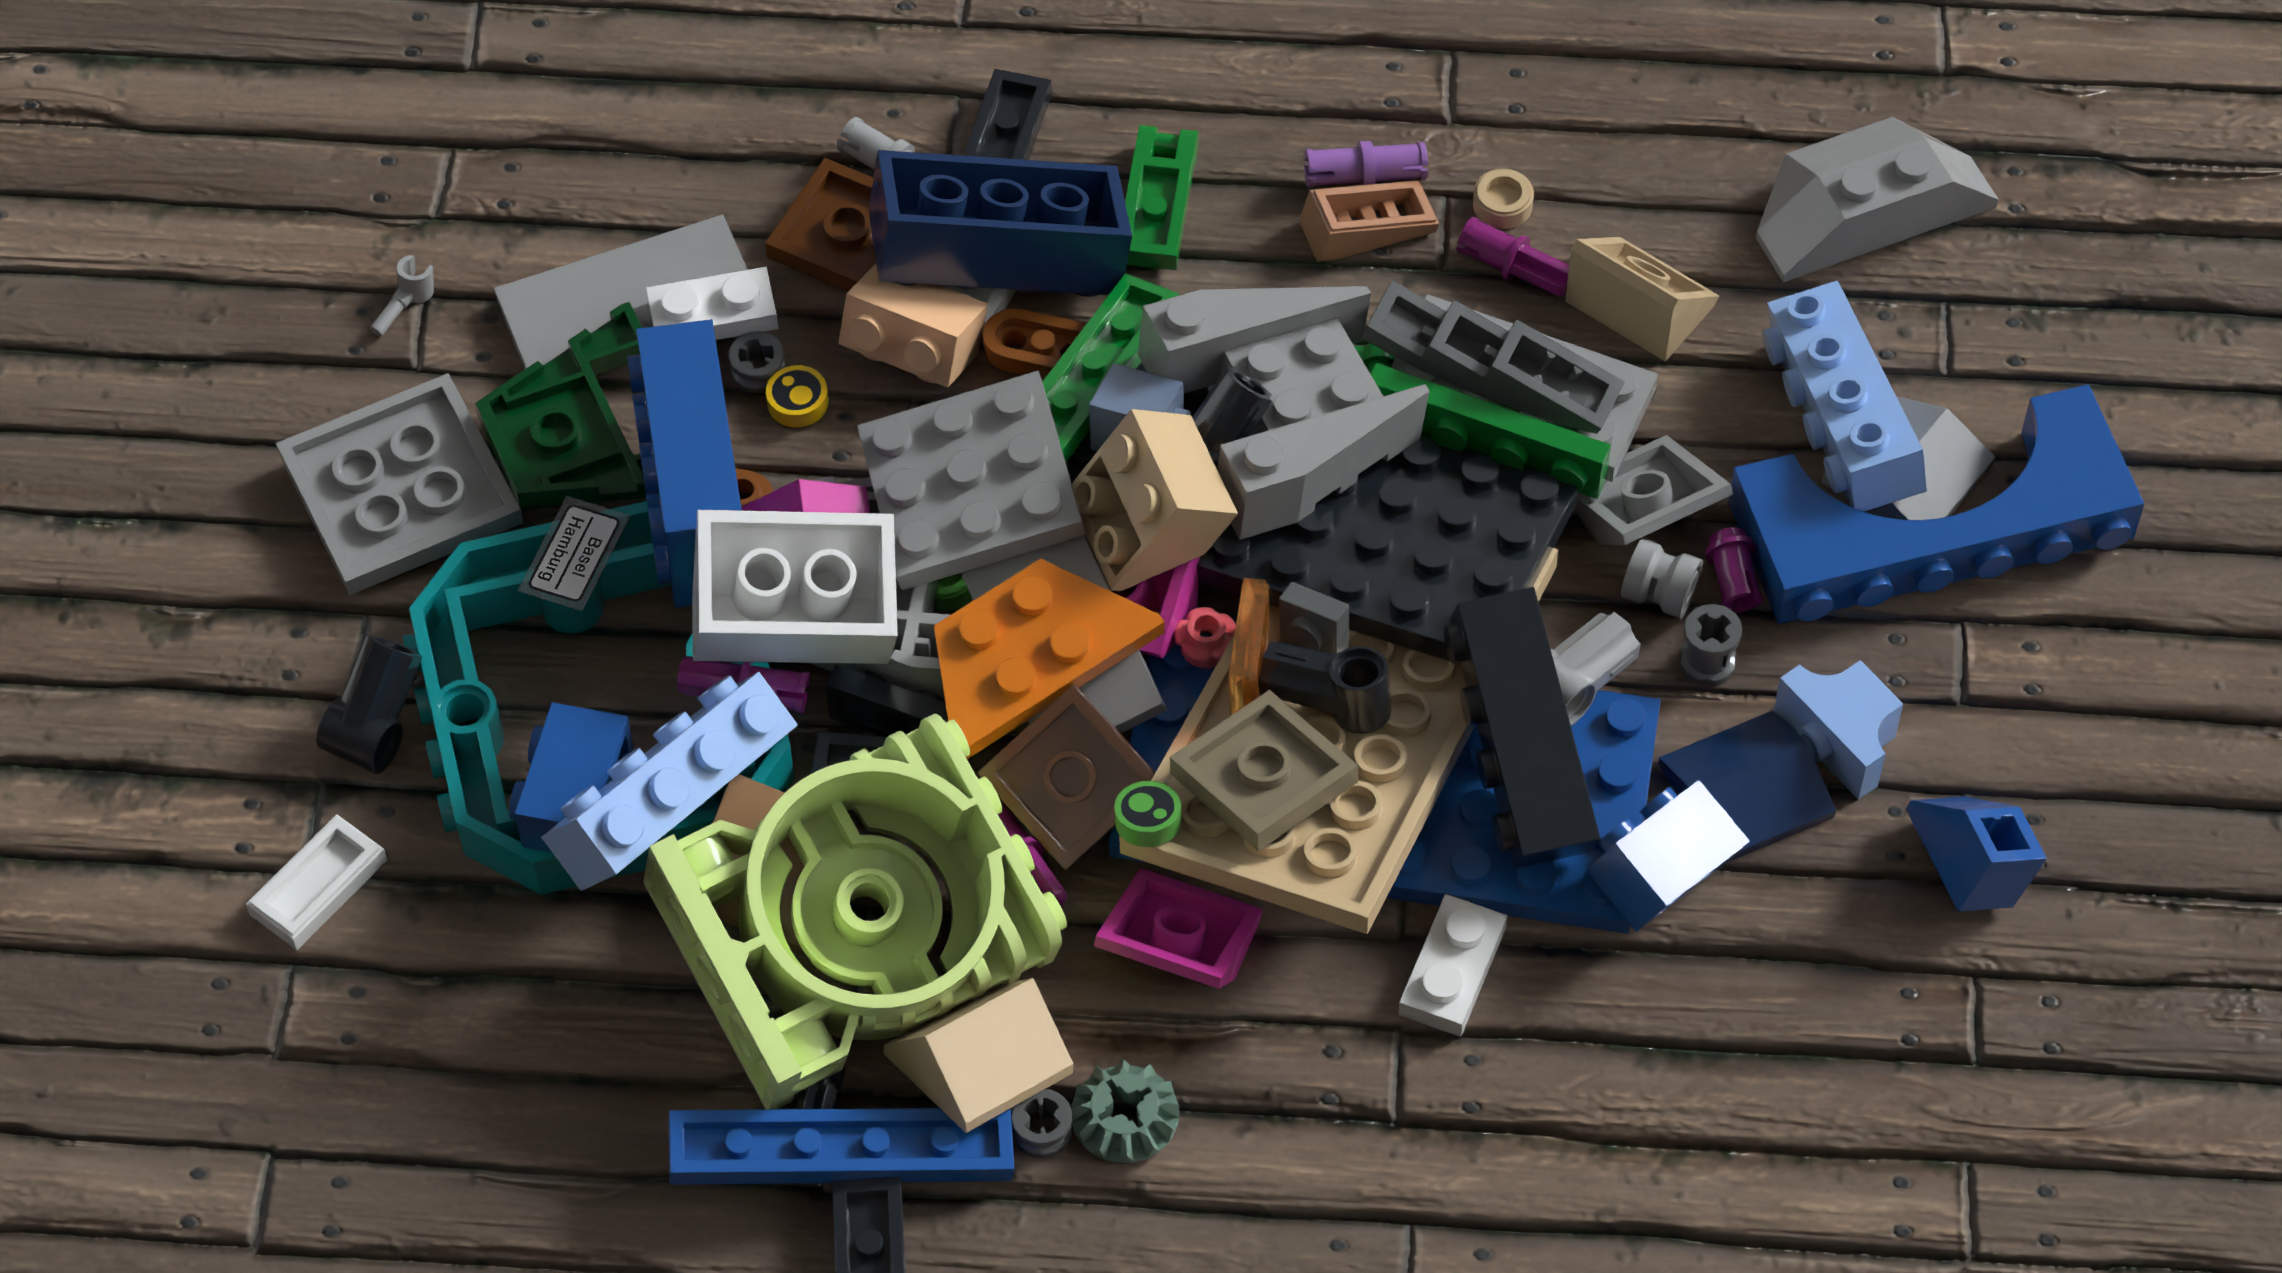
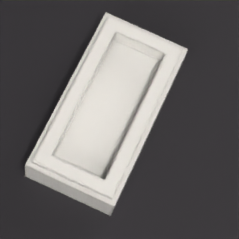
M336 814L246 903L249 915L294 949L298 950L387 861L385 850Z

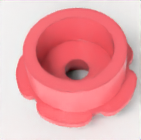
M1209 607L1196 608L1188 613L1186 620L1179 621L1174 633L1175 643L1180 646L1183 657L1191 665L1199 668H1213L1217 666L1234 636L1236 624L1225 613L1219 614ZM1203 631H1209L1212 633V636L1203 637L1200 634Z

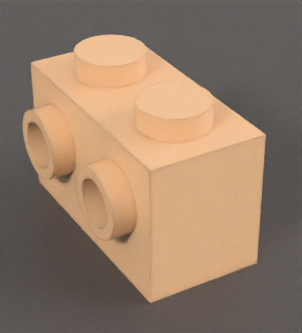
M875 264L846 294L838 344L861 353L867 359L885 362L915 374L925 382L937 383L948 388L979 354L988 303L942 285L918 283L912 286H905L895 282L879 281Z

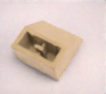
M1131 409L1072 483L1086 537L1111 591L1125 590L1204 555L1238 514L1191 415Z

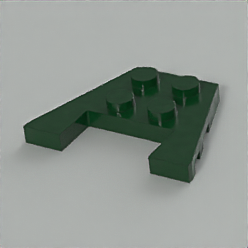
M630 302L623 303L610 311L611 320L592 333L585 328L568 340L569 348L545 365L536 361L475 403L478 419L520 508L646 498L640 453L636 455L632 453L595 375L627 365V356L639 354L636 329L642 328Z

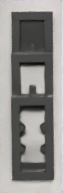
M1393 280L1382 295L1360 336L1361 339L1408 364L1476 395L1542 419L1598 434L1625 383L1620 378L1517 319L1510 329L1506 330L1456 300H1453L1445 311Z

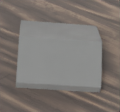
M1896 396L1923 449L1927 492L1867 511L1877 516L1901 520H1927L1951 516L1993 466L1995 456L1948 408ZM1825 472L1821 483L1831 488ZM1844 491L1839 492V494L1846 497Z
M1665 435L1626 453L1613 482L1606 480L1599 498L1595 499L1579 493V501L1574 511L1598 545H1626L1733 495L1732 486L1728 481L1669 436Z

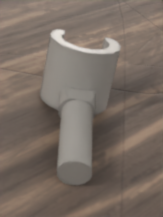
M408 255L399 260L396 269L398 289L391 297V301L370 326V330L375 335L382 337L401 311L410 303L426 302L432 297L434 293L432 265L423 274L414 276L416 272L415 257Z

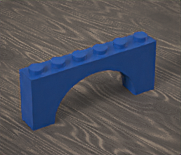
M2089 384L2030 398L2021 431L2026 447L2027 466L2017 480L2000 495L1977 508L1953 516L1927 520H1901L1872 515L1857 510L1838 501L1818 487L1802 469L1794 453L1734 467L1731 483L1733 495L1729 496L1728 504L1738 528L1745 530L1746 536L1754 540L1755 552L1751 556L1752 562L1777 623L1780 624L1797 619L1813 621L1822 618L1830 611L1855 605L1871 607L1881 604L1893 596L1918 590L1921 592H1934L1944 588L1951 582L1976 576L1992 578L2003 574L2010 568L2035 562L2050 564L2060 561L2072 553L2097 547L2102 550L2113 549L2128 540L2134 539L2145 503Z

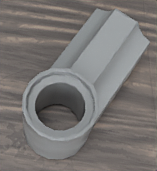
M1600 612L1554 650L1551 649L1571 726L1589 709L1597 691L1639 656L1641 644L1635 638L1631 625L1615 612L1611 615Z

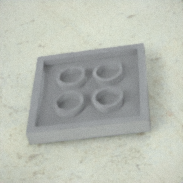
M1039 370L857 425L879 513L894 514L896 578L901 590L1086 535Z
M449 373L276 443L279 456L349 596L451 554L461 542L496 535L524 523L521 509Z

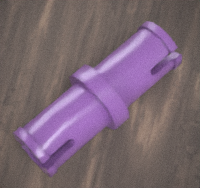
M1368 140L1358 141L1356 147L1305 149L1304 161H1308V164H1304V177L1307 188L1354 183L1370 185L1375 184V182L1415 179L1422 181L1426 180L1428 176L1427 168H1423V166L1428 165L1427 149L1423 141L1414 144L1373 146L1372 142Z

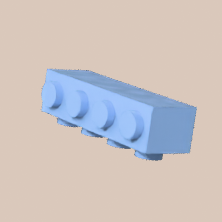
M1838 280L1767 302L1770 328L1762 330L1767 355L1772 365L1782 363L1785 369L1782 372V378L1791 405L1793 407L1802 405L1806 414H1803V423L1811 447L1814 450L1823 448L1827 457H1824V467L1833 492L1836 494L1844 491L1851 507L1863 512L1927 492L1923 449Z
M760 672L737 684L730 675L714 684L698 697V700L703 705L700 710L691 717L685 711L680 713L653 734L658 741L654 747L645 754L640 748H637L608 769L607 773L613 780L602 789L597 791L595 786L591 785L561 807V811L566 818L541 838L581 891L619 873L647 850L650 845L658 841L798 725Z

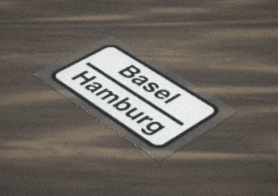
M566 496L518 591L582 611L630 515Z

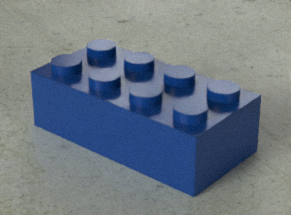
M712 319L636 329L639 354L627 356L658 584L671 583L674 608L692 605L697 510L742 511Z

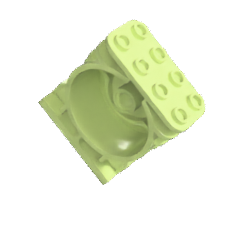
M935 713L921 720L919 728L908 734L898 731L888 736L884 746L870 753L866 749H862L852 754L849 761L830 765L810 774L792 786L776 801L755 830L718 820L678 841L673 834L649 846L643 883L766 1110L779 1109L791 1103L796 1093L841 1071L853 1039L879 1040L903 1035L935 1017L938 1018L950 1012L952 1008L967 1000H975L985 995L987 990L999 984L1003 985L1018 980L1022 972L1034 966L1041 968L1053 962L1062 945L1060 931L1067 927L1064 912L1051 892L1042 894L1030 873L1035 869L1027 845L1018 834L1011 837L998 816L1002 812L999 796L986 777L978 779L966 759L970 755L967 739L960 726L953 719L945 723ZM847 810H854L867 831L891 835L912 845L928 858L940 874L946 886L951 906L949 937L939 958L945 972L943 976L938 977L927 957L940 930L943 912L941 892L933 872L925 861L906 845L887 837L860 835ZM787 836L805 866L796 883L791 903L792 929L800 947L811 963L825 975L849 985L871 986L875 995L843 990L816 978L800 964L789 948L780 918L782 890L793 867V864L779 845ZM731 853L742 857L735 860ZM740 896L738 922L741 942L730 939L714 909ZM859 897H871L880 903L885 915L874 921L862 920L853 913L850 902ZM754 978L757 979L768 996L787 1013L786 1015L776 1020L769 1018L770 1010L753 981ZM831 1035L841 1038L839 1048H837Z

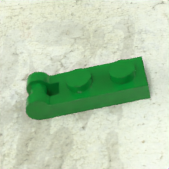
M1139 125L1125 199L1132 232L1127 265L1177 271L1194 166H1196L1198 156L1199 131L1181 129L1180 134L1176 135L1158 133L1157 126Z

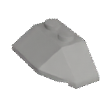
M1890 117L1786 153L1757 229L1756 240L1784 283L1996 208L1999 199L1971 156L1894 117Z

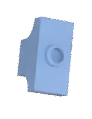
M1860 660L1845 671L1834 675L1815 674L1798 665L1780 677L1774 712L1808 743L1815 761H1821L1859 800L1878 787L1886 755L1882 746L1896 737L1903 703Z

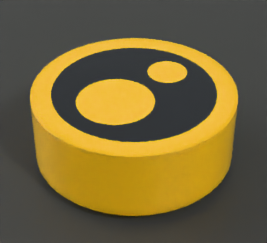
M792 365L782 368L772 375L766 386L769 413L775 421L784 426L801 428L812 425L819 421L827 411L829 399L826 381L817 370L811 367Z

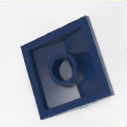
M1773 710L1659 757L1658 765L1677 796L1699 780L1750 841L1726 863L1832 819L1836 814V809L1808 743Z

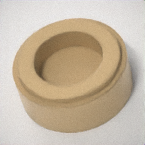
M1510 169L1489 171L1482 175L1475 184L1473 210L1478 219L1494 228H1515L1523 224L1532 213L1533 186L1523 174Z

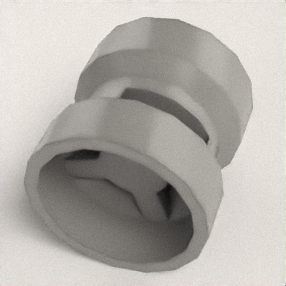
M1642 538L1628 565L1620 596L1637 604L1645 601L1656 603L1660 606L1663 613L1682 619L1696 590L1703 560L1686 553L1677 557L1664 553L1660 544Z

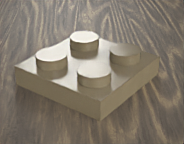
M1270 690L1170 756V774L1257 851L1358 783V765Z

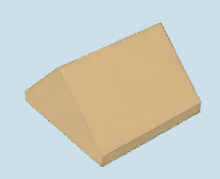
M1621 237L1577 239L1571 249L1565 302L1665 362L1711 311L1719 298V295Z
M1034 978L995 986L987 990L985 995L975 1000H967L952 1008L950 1012L938 1018L935 1017L884 1045V1055L965 1133L1073 1074L1071 1057Z

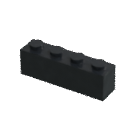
M1529 587L1459 602L1450 617L1451 624L1444 626V640L1451 663H1461L1467 687L1460 688V702L1467 725L1469 727L1477 725L1483 750L1476 751V764L1483 788L1485 790L1493 788L1499 813L1492 815V825L1500 852H1510L1514 869L1591 852L1601 838L1535 588Z

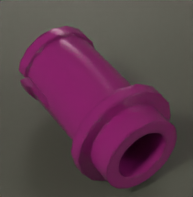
M1737 527L1716 531L1708 539L1709 545L1705 549V556L1709 563L1714 564L1722 597L1721 604L1730 610L1733 609L1734 613L1754 609L1760 605L1763 599L1751 558L1755 552L1754 540L1746 536L1745 530Z

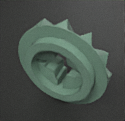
M1124 1059L1116 1066L1106 1069L1096 1066L1091 1077L1082 1085L1077 1084L1071 1108L1072 1126L1082 1145L1094 1155L1117 1163L1142 1161L1160 1152L1173 1138L1179 1121V1104L1171 1081H1165L1157 1075L1151 1064L1142 1068L1129 1065ZM1115 1093L1117 1098L1121 1097L1127 1104L1137 1100L1140 1102L1137 1105L1138 1127L1133 1120L1129 1121L1123 1114L1116 1115L1113 1118L1110 1116L1113 1113L1112 1094Z

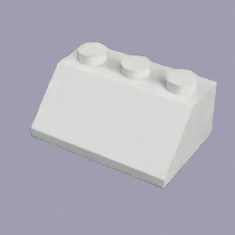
M697 510L692 595L693 661L888 664L898 636L894 514Z

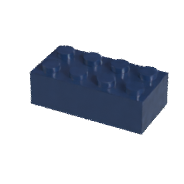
M878 150L868 211L879 281L895 282L905 286L919 283L952 285L961 289H976L978 287L1015 289L1023 293L1038 291L1066 292L1092 297L1109 295L1125 274L1132 232L1117 166Z

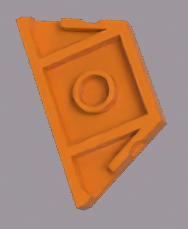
M1040 558L935 624V641L948 721L952 719L956 721L967 739L970 755L966 759L1047 709L1073 684L1080 688L1165 633V621L1163 618L1141 605Z

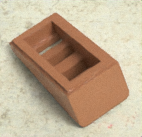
M1419 180L1309 190L1300 216L1301 228L1317 262L1337 260L1436 232L1439 226V222ZM1402 204L1407 216H1400L1395 205ZM1379 210L1382 218H1377L1374 211ZM1355 216L1357 220H1351V217Z

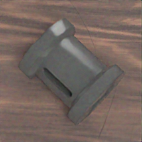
M1708 604L1695 608L1687 616L1684 625L1686 642L1682 645L1680 669L1685 677L1693 683L1718 686L1727 682L1734 674L1735 649L1740 643L1742 626L1741 621L1733 611L1721 605Z

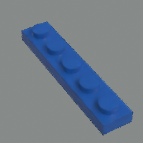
M941 1108L669 1110V1185L832 1183V1181L901 1177V1182L1012 1181L1014 1173L1011 1108L967 1133Z

